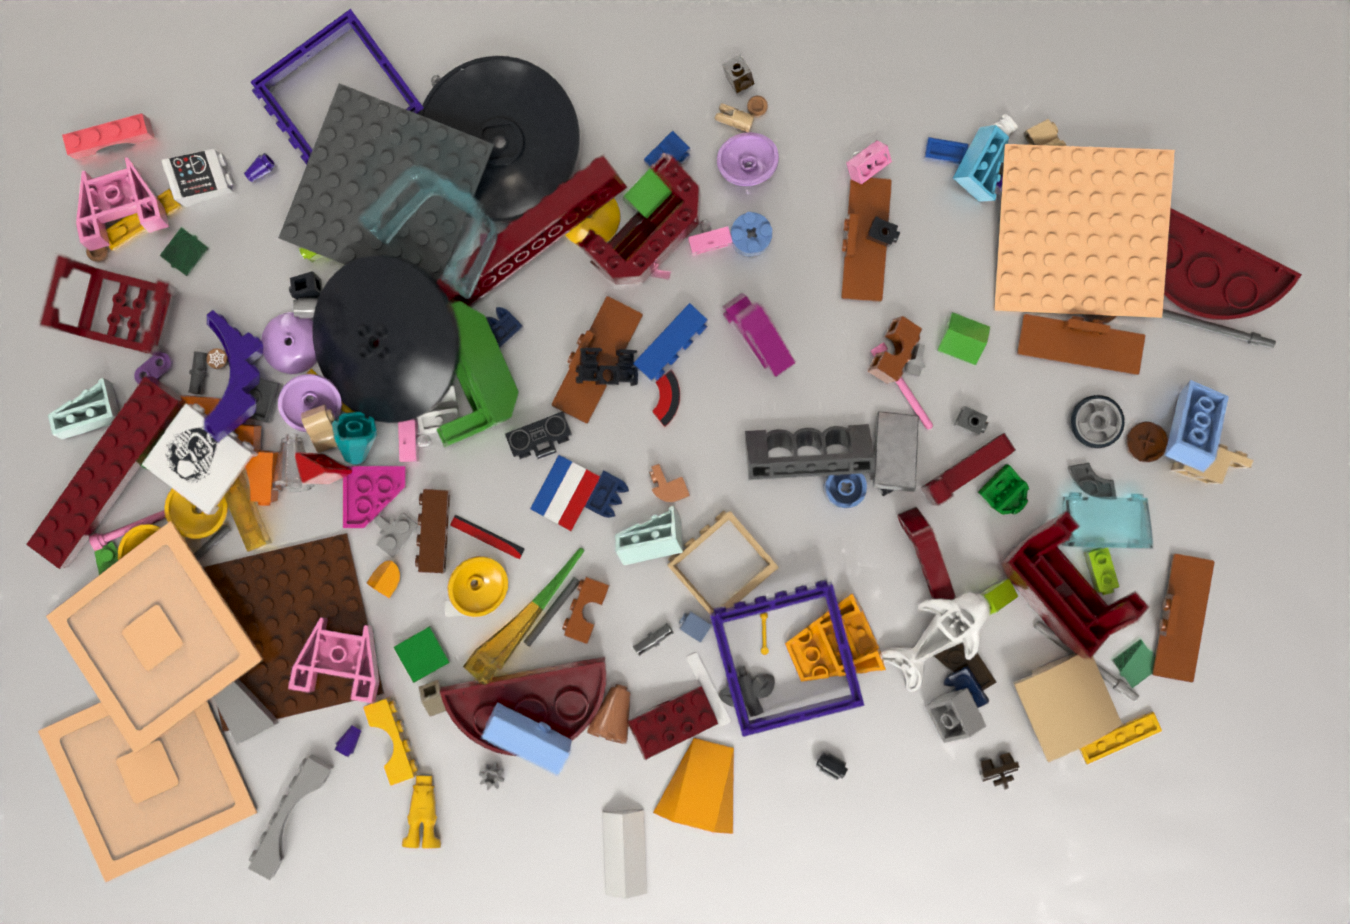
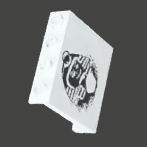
M196 403L194 405L185 404L142 465L207 515L215 514L220 508L217 506L252 456H257L258 453L253 450L255 447L252 444L239 440L237 438L238 434L234 431L218 443L203 429V420L208 416L204 413L205 409Z

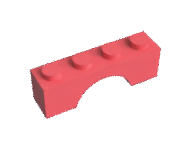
M143 113L62 135L67 155L75 160L95 155L98 150L107 146L121 143L136 144L155 138L150 119Z

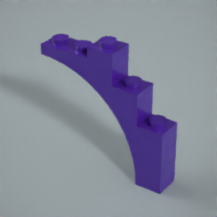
M212 310L207 314L206 325L215 333L225 349L230 367V377L222 399L215 409L203 420V429L219 443L256 412V400L248 392L257 386L260 381V372L252 363L263 355V343L257 336H253L249 332L242 337L241 332L235 327L232 328L223 315H218Z

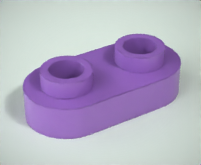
M162 352L160 356L153 355L136 369L134 373L135 381L139 384L142 381V374L144 372L147 373V376H154L158 380L162 378L173 367L171 356ZM159 359L163 360L162 366H158Z

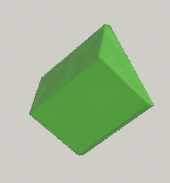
M649 169L623 196V201L647 219L672 192Z
M952 312L937 351L976 365L987 345L990 326Z

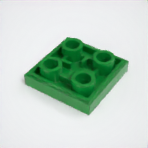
M431 626L393 647L413 683L450 663Z

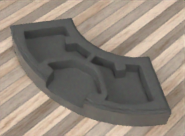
M1090 463L1068 466L1073 481L1084 493L1100 500H1117L1114 480L1103 479L1096 475Z

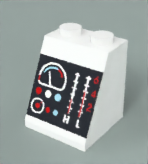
M216 149L161 160L174 200L185 207L233 192L231 187L233 185L232 177L225 169L227 165L223 153L220 154Z

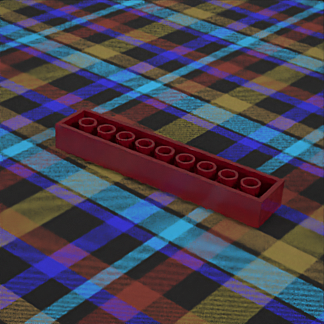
M604 155L597 157L584 170L576 172L568 182L559 185L557 190L551 195L543 197L535 207L526 210L522 217L509 223L505 230L493 235L485 245L476 248L472 255L460 260L451 271L443 273L436 282L451 303L460 301L470 307L628 187Z
M144 376L26 545L58 569L69 567L89 540V536L96 530L181 410L185 400L154 376Z

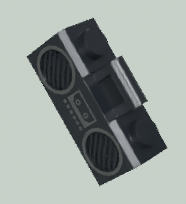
M563 411L505 433L513 456L515 458L519 456L520 460L531 456V451L535 452L537 460L557 453L554 442H558V445L565 443L573 435ZM549 443V447L538 450L537 446Z

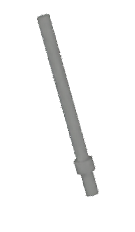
M1040 621L1036 623L1035 629L1069 654L1075 653L1062 643L1051 629ZM1096 663L1102 678L1110 683L1114 690L1125 694L1134 702L1139 698V695L1130 689L1126 682L1115 678Z

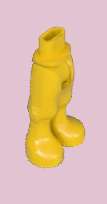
M416 775V784L413 785L414 790L411 797L409 814L407 815L410 827L408 836L402 840V847L420 848L419 828L421 822H423L422 848H441V840L435 837L434 834L437 816L434 793L435 785H432L433 776Z

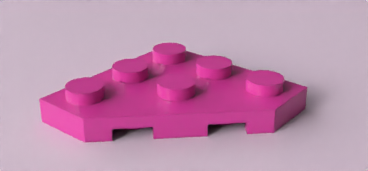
M347 466L353 471L350 475L343 478V528H365L406 488V466Z

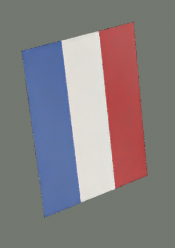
M558 455L530 509L572 531L600 476Z

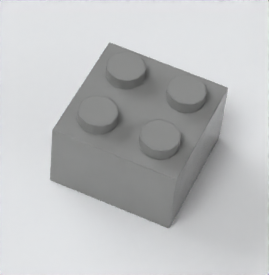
M968 688L940 695L925 706L944 743L969 738L987 726Z

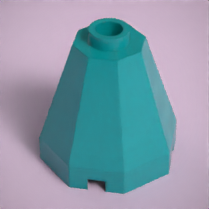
M354 412L341 414L337 422L336 420L332 422L334 440L345 462L352 465L361 464L367 458L377 436L374 418L369 416V419H367L365 414Z

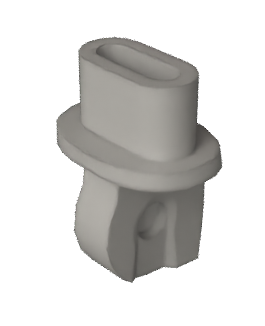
M919 343L914 347L911 360L906 363L904 372L920 376L922 368L926 366L921 362L925 345Z

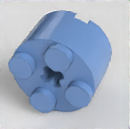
M747 212L739 216L734 221L730 233L733 248L745 257L758 256L764 253L772 239L770 222L763 215L754 212ZM752 231H754V232H755V235H754V236H755L756 238L751 237V238L749 239V238L747 237V235H748L747 232H752Z
M863 474L827 475L823 484L824 494L827 500L834 506L852 508L860 504L865 498L867 481ZM842 483H849L848 493L841 491Z

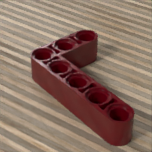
M1003 433L922 486L921 490L931 505H941L954 496V491L1015 452L1016 449L1006 434Z
M917 507L897 514L903 531L914 546L932 600L945 599L952 601L956 596L930 524Z

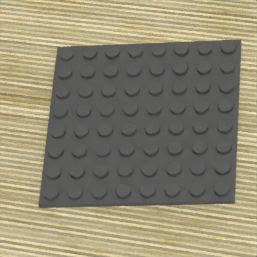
M339 83L278 238L344 265L356 259L373 255L399 257L419 266L437 281L445 272L494 144Z

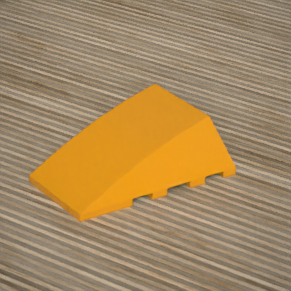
M852 593L838 603L855 671L861 674L886 670L879 644L860 603ZM829 611L785 643L801 682L834 676H846Z
M693 738L653 813L686 826L713 833L733 834L734 748Z

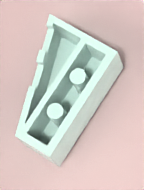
M101 378L93 387L85 389L74 400H69L50 413L48 418L52 435L66 439L111 425L119 413L113 384L107 379Z
M674 505L668 508L669 511L659 516L655 514L651 516V520L641 525L637 523L615 535L616 553L623 565L683 553L681 518Z

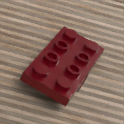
M699 686L655 706L653 709L627 721L643 759L647 760L717 725L718 721L702 686Z

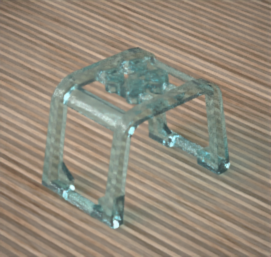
M423 167L408 169L360 217L359 221L382 243L388 245L404 223L428 197L433 195L443 197L472 216L474 220L458 252L442 277L464 298H470L497 241L495 223L483 213L481 206L473 199L474 197L465 190H459L450 180H444L431 170ZM413 180L421 190L382 230L379 229L378 226L381 224L382 213ZM483 227L488 233L470 271L459 280V275Z

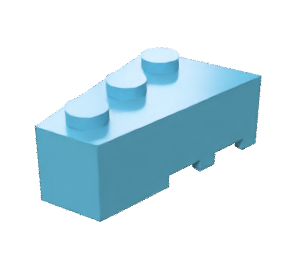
M997 125L979 128L953 176V179L979 202L996 200L997 194H994L996 183L1000 182L1001 175H999L1001 163H1004L1005 144H1008L1009 136Z

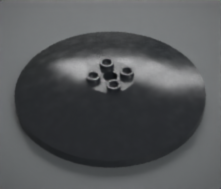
M509 56L477 58L465 62L448 72L436 83L422 105L424 109L419 112V115L494 144L466 217L493 223L516 221L523 216L526 210L539 204L543 197L551 195L557 190L559 185L570 180L580 151L578 117L563 87L555 78L539 66ZM500 137L505 138V145L502 148H497L495 146L496 139Z
M373 255L356 259L344 265L334 273L324 286L318 298L313 316V345L319 368L324 378L330 380L337 387L341 401L351 410L365 414L366 418L369 419L370 416L375 421L385 423L408 421L420 417L436 407L452 386L460 359V334L457 319L449 299L439 284L426 271L410 261L389 255ZM374 336L379 340L378 347L373 344Z

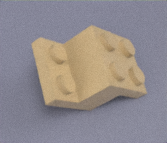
M1219 444L1216 459L1204 472L1181 462H1174L1171 470L1209 485L1222 484L1229 466L1236 469L1251 468L1254 460L1247 458L1248 454L1244 452L1228 451L1227 446Z

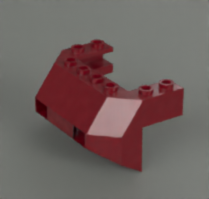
M664 152L661 154V158L649 167L672 192L647 219L637 212L608 243L592 229L588 231V234L581 242L578 241L577 243L582 251L591 259L590 263L615 285L644 283L700 224L701 192L699 185L672 156Z
M1066 510L1036 529L1015 547L1001 564L1012 585L1060 641L1081 658L1091 659L1110 635L1138 622L1149 606L1136 591L1109 605L1106 604L1057 547L1069 540L1072 536L1071 533L1080 527Z

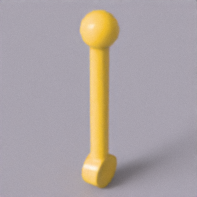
M764 612L760 614L762 619V648L760 651L763 655H767L769 653L766 641V619L768 614Z

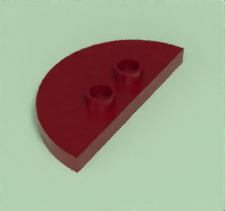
M1170 208L1164 298L1183 311L1196 316L1217 320L1248 317L1262 312L1280 301L1289 293L1301 277V273Z
M605 657L443 686L440 689V695L451 720L469 739L493 752L518 756L482 738L486 723L496 704L499 703L537 723L543 722L549 725L551 730L573 741L589 726L602 703L606 686Z

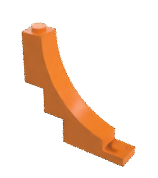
M179 395L185 400L183 407L185 404L194 405L196 403L205 409L204 413L206 415H209L222 399L217 397ZM241 424L234 430L238 434L237 438L242 442L247 441L255 447L253 450L258 453L257 456H252L245 466L250 484L251 501L258 502L260 506H270L271 502L278 501L280 452L260 450L261 425Z

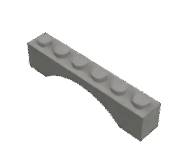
M311 755L308 759H303L298 768L301 772L298 777L294 776L290 782L289 788L291 790L288 796L284 795L278 805L281 807L278 814L274 813L268 823L271 825L268 832L264 831L260 837L259 843L261 845L258 851L254 850L248 860L251 862L248 869L268 880L275 876L285 858L283 852V833L290 812L305 795L321 788L325 784L334 766L314 755Z

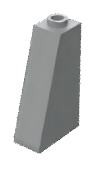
M236 679L213 696L237 745L279 723L277 718L239 679Z

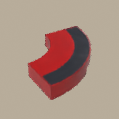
M672 370L655 382L658 386L660 397L657 406L652 412L664 427L674 418L680 402L679 383Z

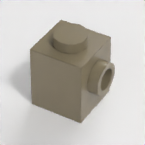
M439 680L419 686L421 703L430 717L446 711L440 695L442 686Z

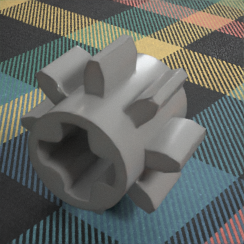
M496 763L492 768L485 765L486 772L479 773L483 777L480 785L485 783L487 790L491 786L498 789V781L504 782L505 780L503 777H500L504 770H498ZM489 772L491 775H496V778L494 780L487 778Z

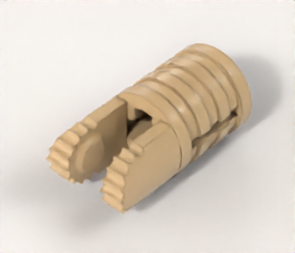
M723 103L720 104L719 110L721 113H717L714 120L749 133L755 115L745 113Z

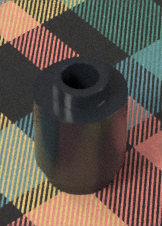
M824 752L815 766L819 768L820 772L836 781L839 778L843 779L848 770L845 767L846 762L830 753L826 754Z

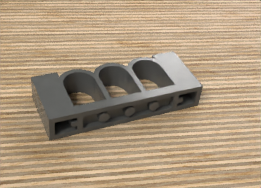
M869 424L848 425V428L833 426L825 429L823 432L815 428H802L794 434L782 429L771 430L766 433V430L745 431L749 480L874 473L875 455ZM840 444L847 447L850 453L828 454L827 447ZM803 446H813L820 451L821 455L798 456V449ZM781 447L788 449L792 456L769 457L768 452L773 448Z

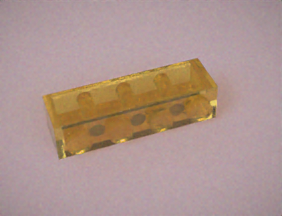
M241 472L224 497L247 552H252L272 544V541L255 501H251L249 486L243 472Z

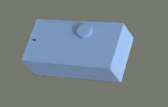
M1190 380L1179 393L1165 456L1204 472L1216 459L1229 396Z
M499 703L496 704L490 715L482 736L483 739L556 775H559L570 754L572 741L551 730L549 725L543 722L537 723Z

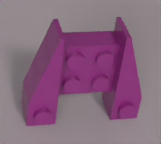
M741 293L722 306L725 311L723 316L729 324H734L764 369L769 367L774 377L796 363L772 321L759 303L755 302L752 304L748 297Z

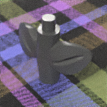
M745 666L737 668L739 673L738 679L746 708L750 717L760 715L764 711L758 698L768 697L772 693L775 678L770 674H760L752 679L751 673H747ZM728 685L720 691L718 696L725 704L734 707Z

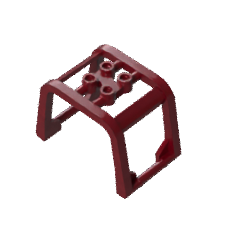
M57 255L39 325L160 356L162 348H159L171 298L176 295L177 288L168 282L157 280L156 283L102 270L69 257ZM73 269L91 275L77 327L60 322V308L53 307L60 279H68ZM104 279L120 283L118 293L112 298L114 303L112 312L107 317V322L109 323L107 335L91 331ZM128 285L140 288L138 298L132 303L133 308L127 306L129 303V298L126 296ZM148 290L154 292L152 301L156 303L149 330H144L141 343H138L135 340L137 332L141 331L144 327L142 318L144 312L149 308L146 298ZM123 317L129 318L127 322V327L129 328L127 340L115 337L117 328L124 323Z

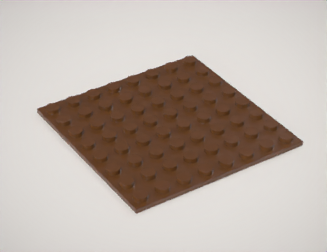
M348 533L202 567L263 658L261 662L238 679L277 719L356 701L351 700L354 678L318 672L313 692L289 689L292 668L320 618H328L326 630L363 636L364 625H369ZM378 668L379 686L377 695L384 694V689ZM218 709L223 732L229 731V728Z

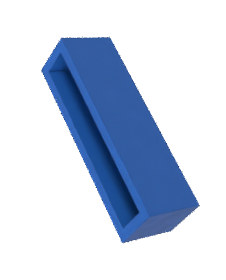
M689 303L633 363L634 366L651 382L654 379L658 381L665 373L663 369L668 364L672 366L680 357L677 354L682 349L686 351L694 342L691 339L696 334L700 336L708 327L706 325L708 319Z

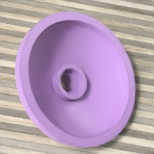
M753 132L741 133L729 138L721 146L717 154V166L720 174L728 182L739 186H753L766 181L774 174L779 163V154L774 142L762 134Z
M294 312L276 316L267 324L261 338L263 355L274 369L287 374H298L309 370L317 363L313 345V320L311 318L299 319V317H294ZM291 338L292 344L287 346L286 340Z
M314 374L294 377L283 386L278 397V409L283 420L292 428L302 432L307 431L302 423L301 413L325 404L327 409L332 410L335 420H337L342 406L341 396L337 387L330 380ZM309 395H311V396H313L314 398H313V399H307L306 397L309 396Z

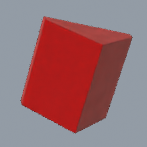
M295 453V460L302 484H331L350 475L353 471L324 453Z

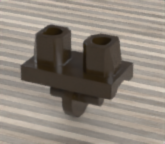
M1010 752L999 756L1002 766L998 768L994 767L992 759L981 761L982 781L985 782L999 777V779L993 781L994 787L1002 785L1004 790L1009 789L1008 782L1014 781L1013 775L1006 777L1005 775L1016 772L1020 768L1018 761L1014 762Z

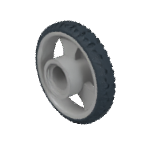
M1092 395L1082 399L1074 407L1070 425L1076 439L1083 445L1091 448H1105L1120 438L1124 430L1125 418L1122 409L1116 401L1107 396ZM1091 403L1094 407V412L1086 416L1084 423L1078 422L1082 409ZM1107 405L1116 415V426L1110 425V417L1104 412V408ZM1096 416L1100 417L1102 421L1100 427L1094 425L1093 420ZM1087 431H1103L1107 439L1093 441L1086 438L1085 434Z

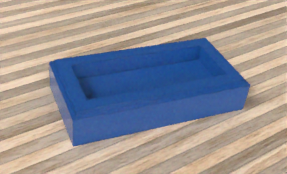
M928 137L924 159L960 165L969 144Z

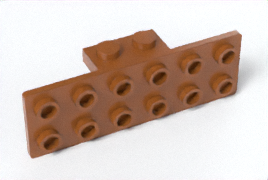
M850 178L847 219H844L843 231H846V239L842 240V252H845L842 299L875 302L883 300L887 247L870 241L866 237L875 217L889 222L891 179L869 178L863 184H860ZM883 228L882 234L888 235V229Z
M609 296L605 298L589 331L587 330L585 334L581 333L576 343L579 345L576 353L572 351L568 358L569 371L551 404L553 407L584 423H589L607 385H595V381H583L582 384L576 383V377L579 376V373H576V366L583 365L580 364V348H602V351L596 356V362H599V365L616 366V363H618L616 350H626L643 314ZM608 370L603 372V378L606 381L611 379V373Z
M1024 314L1017 354L1138 375L1140 373L1146 336L1140 333L1110 329L1111 325H1105V321L1093 319L1092 322L1084 321L1083 317L1072 316L1071 319L1069 318L1064 321Z
M1173 554L1166 597L1162 604L1163 614L1159 622V636L1152 675L1194 682L1215 563L1213 560Z

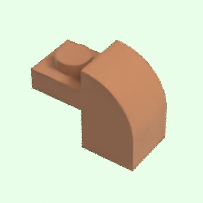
M660 465L652 466L653 471L649 472L654 484L657 482L659 484L652 491L659 499L666 502H676L690 496L683 477L667 483Z

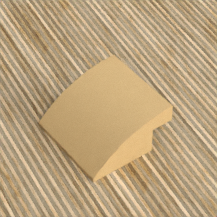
M1074 653L1031 670L1032 675L1013 682L1048 762L1074 752L1122 725L1093 657L1091 659H1083Z

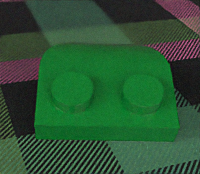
M1006 463L977 493L998 513L1002 515H1015L1022 511L1028 503L1027 493L1029 486Z

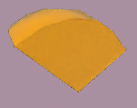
M390 560L383 562L376 568L366 584L390 598L400 581V572L397 565Z

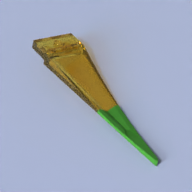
M579 548L551 582L519 614L490 639L475 649L463 667L480 683L486 685L493 678L495 671L503 668L585 551L584 549Z

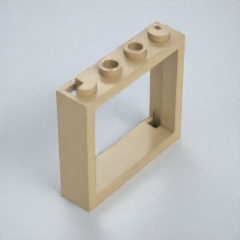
M722 511L715 517L717 521L712 526L707 524L699 531L700 537L696 540L692 537L683 545L686 548L683 550V553L673 554L668 558L670 563L667 566L709 614L714 612L713 607L676 565L728 520L731 521L768 565L719 607L725 606L726 609L734 607V603L740 602L779 568L731 511L727 513Z

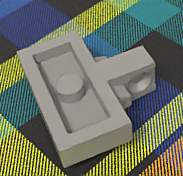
M404 512L400 514L396 521L392 518L387 521L384 517L378 516L374 523L382 528L380 534L383 537L376 545L393 558L418 528V524Z

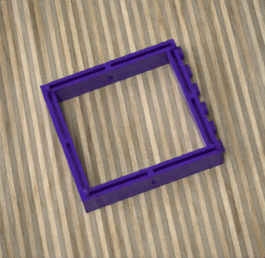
M351 9L250 82L254 87L252 89L254 95L258 100L263 99L266 103L264 106L265 110L271 117L275 115L278 119L276 124L283 133L287 131L291 137L288 139L295 150L297 148L301 150L303 154L300 157L306 165L313 148L269 88L350 29L355 31L409 104L406 110L419 114L424 109Z
M821 580L815 582V586L808 588L807 585L794 588L795 591L789 593L786 590L774 593V597L766 598V596L756 597L754 602L746 604V601L734 603L732 608L726 609L725 606L713 609L714 612L710 613L742 737L865 706L832 581ZM825 597L851 694L749 720L724 623Z

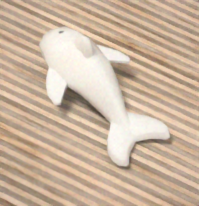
M966 593L952 601L933 599L918 605V609L932 612L936 615L914 648L893 647L881 652L885 663L902 669L908 691L914 692L921 686L924 679V661L962 642L966 659L971 660L977 653L980 644V629L990 614V604L983 596Z

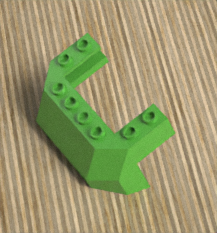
M460 301L451 304L460 334V359L456 376L472 409V413L436 429L444 448L479 434L511 418L519 393L485 315Z

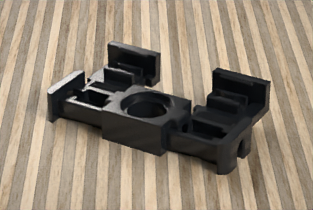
M580 348V364L583 365L576 366V373H579V376L576 377L577 384H582L583 381H595V385H619V382L631 383V386L638 384V368L632 367L634 366V354L637 353V350H616V356H618L616 366L599 365V362H596V356L599 355L602 348ZM605 370H608L611 373V379L609 381H606L603 378V372Z

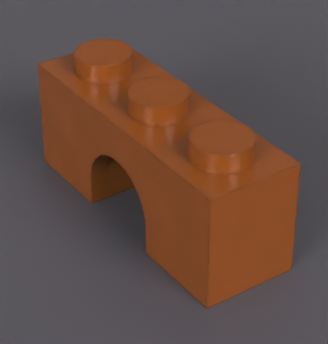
M904 316L893 319L885 337L893 343L894 353L893 355L887 351L877 353L868 372L886 384L898 381L903 375L902 370L905 364L911 359L913 347L920 340L919 335L922 328Z
M586 576L585 580H580L577 588L580 594L578 599H573L569 609L573 611L570 619H565L562 627L565 630L564 636L585 644L588 643L595 623L588 621L584 617L583 608L591 602L602 605L609 589V584Z

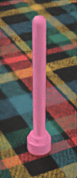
M883 342L870 352L875 357L877 353L887 351L888 348ZM901 377L896 381V384L917 416H919L924 427L928 430L932 429V422Z
M165 510L109 533L90 535V544L95 551L100 550L104 545H107V542L125 535L136 526L153 524L165 519Z

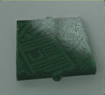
M181 227L159 256L169 262L172 268H176L188 276L209 248L199 241L196 235H191Z
M1139 639L1111 661L1120 671L1119 675L1124 677L1129 685L1134 688L1152 674L1155 657L1153 656V651H1150L1144 642Z

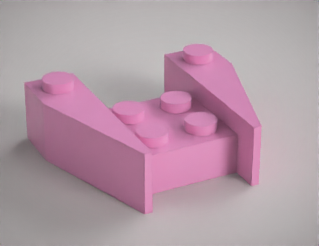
M128 157L125 158L126 169L94 179L86 171H82L76 226L80 243L89 251L110 245L105 226L106 222L138 213L140 224L149 233L169 227L165 208L138 168Z
M320 618L292 668L289 689L313 692L319 672L354 678L351 700L368 703L376 702L379 675L372 626L364 625L363 636L326 630L328 618Z

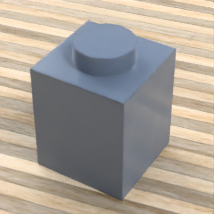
M692 611L689 614L684 613L679 621V624H681L680 630L700 643L712 626L711 623Z

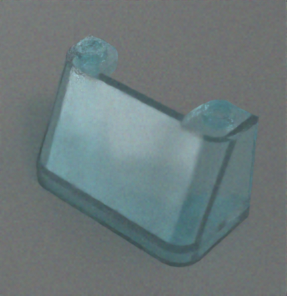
M1069 492V496H1063L1062 513L1067 510L1080 527L1071 533V538L1062 543V546L1153 548L1148 498H1144V494H1131V498L1082 497V493Z

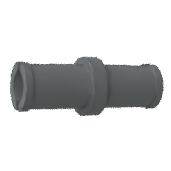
M194 352L192 370H189L191 379L188 393L202 394L203 378L206 376L205 363L207 353Z
M666 623L655 632L648 633V637L633 645V648L641 657L653 647L657 648L660 646L659 643L673 635L674 631Z

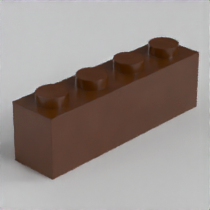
M423 489V493L419 495V505H422V514H418V526H421V532L417 534L416 546L420 547L419 555H416L415 567H418V572L446 573L451 491Z

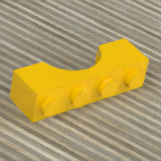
M389 696L365 705L363 709L369 726L383 729L389 734L393 742L392 757L384 765L390 786L414 778L417 775L418 765L409 753L411 745L408 739L405 740L402 733L405 729L402 721L398 720L395 713L398 712L395 701H391Z

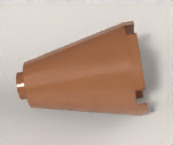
M616 684L615 687L609 689L596 716L588 727V734L596 737L600 736L605 738V740L620 744L627 743L629 727L627 721H629L631 695L627 691L628 687Z

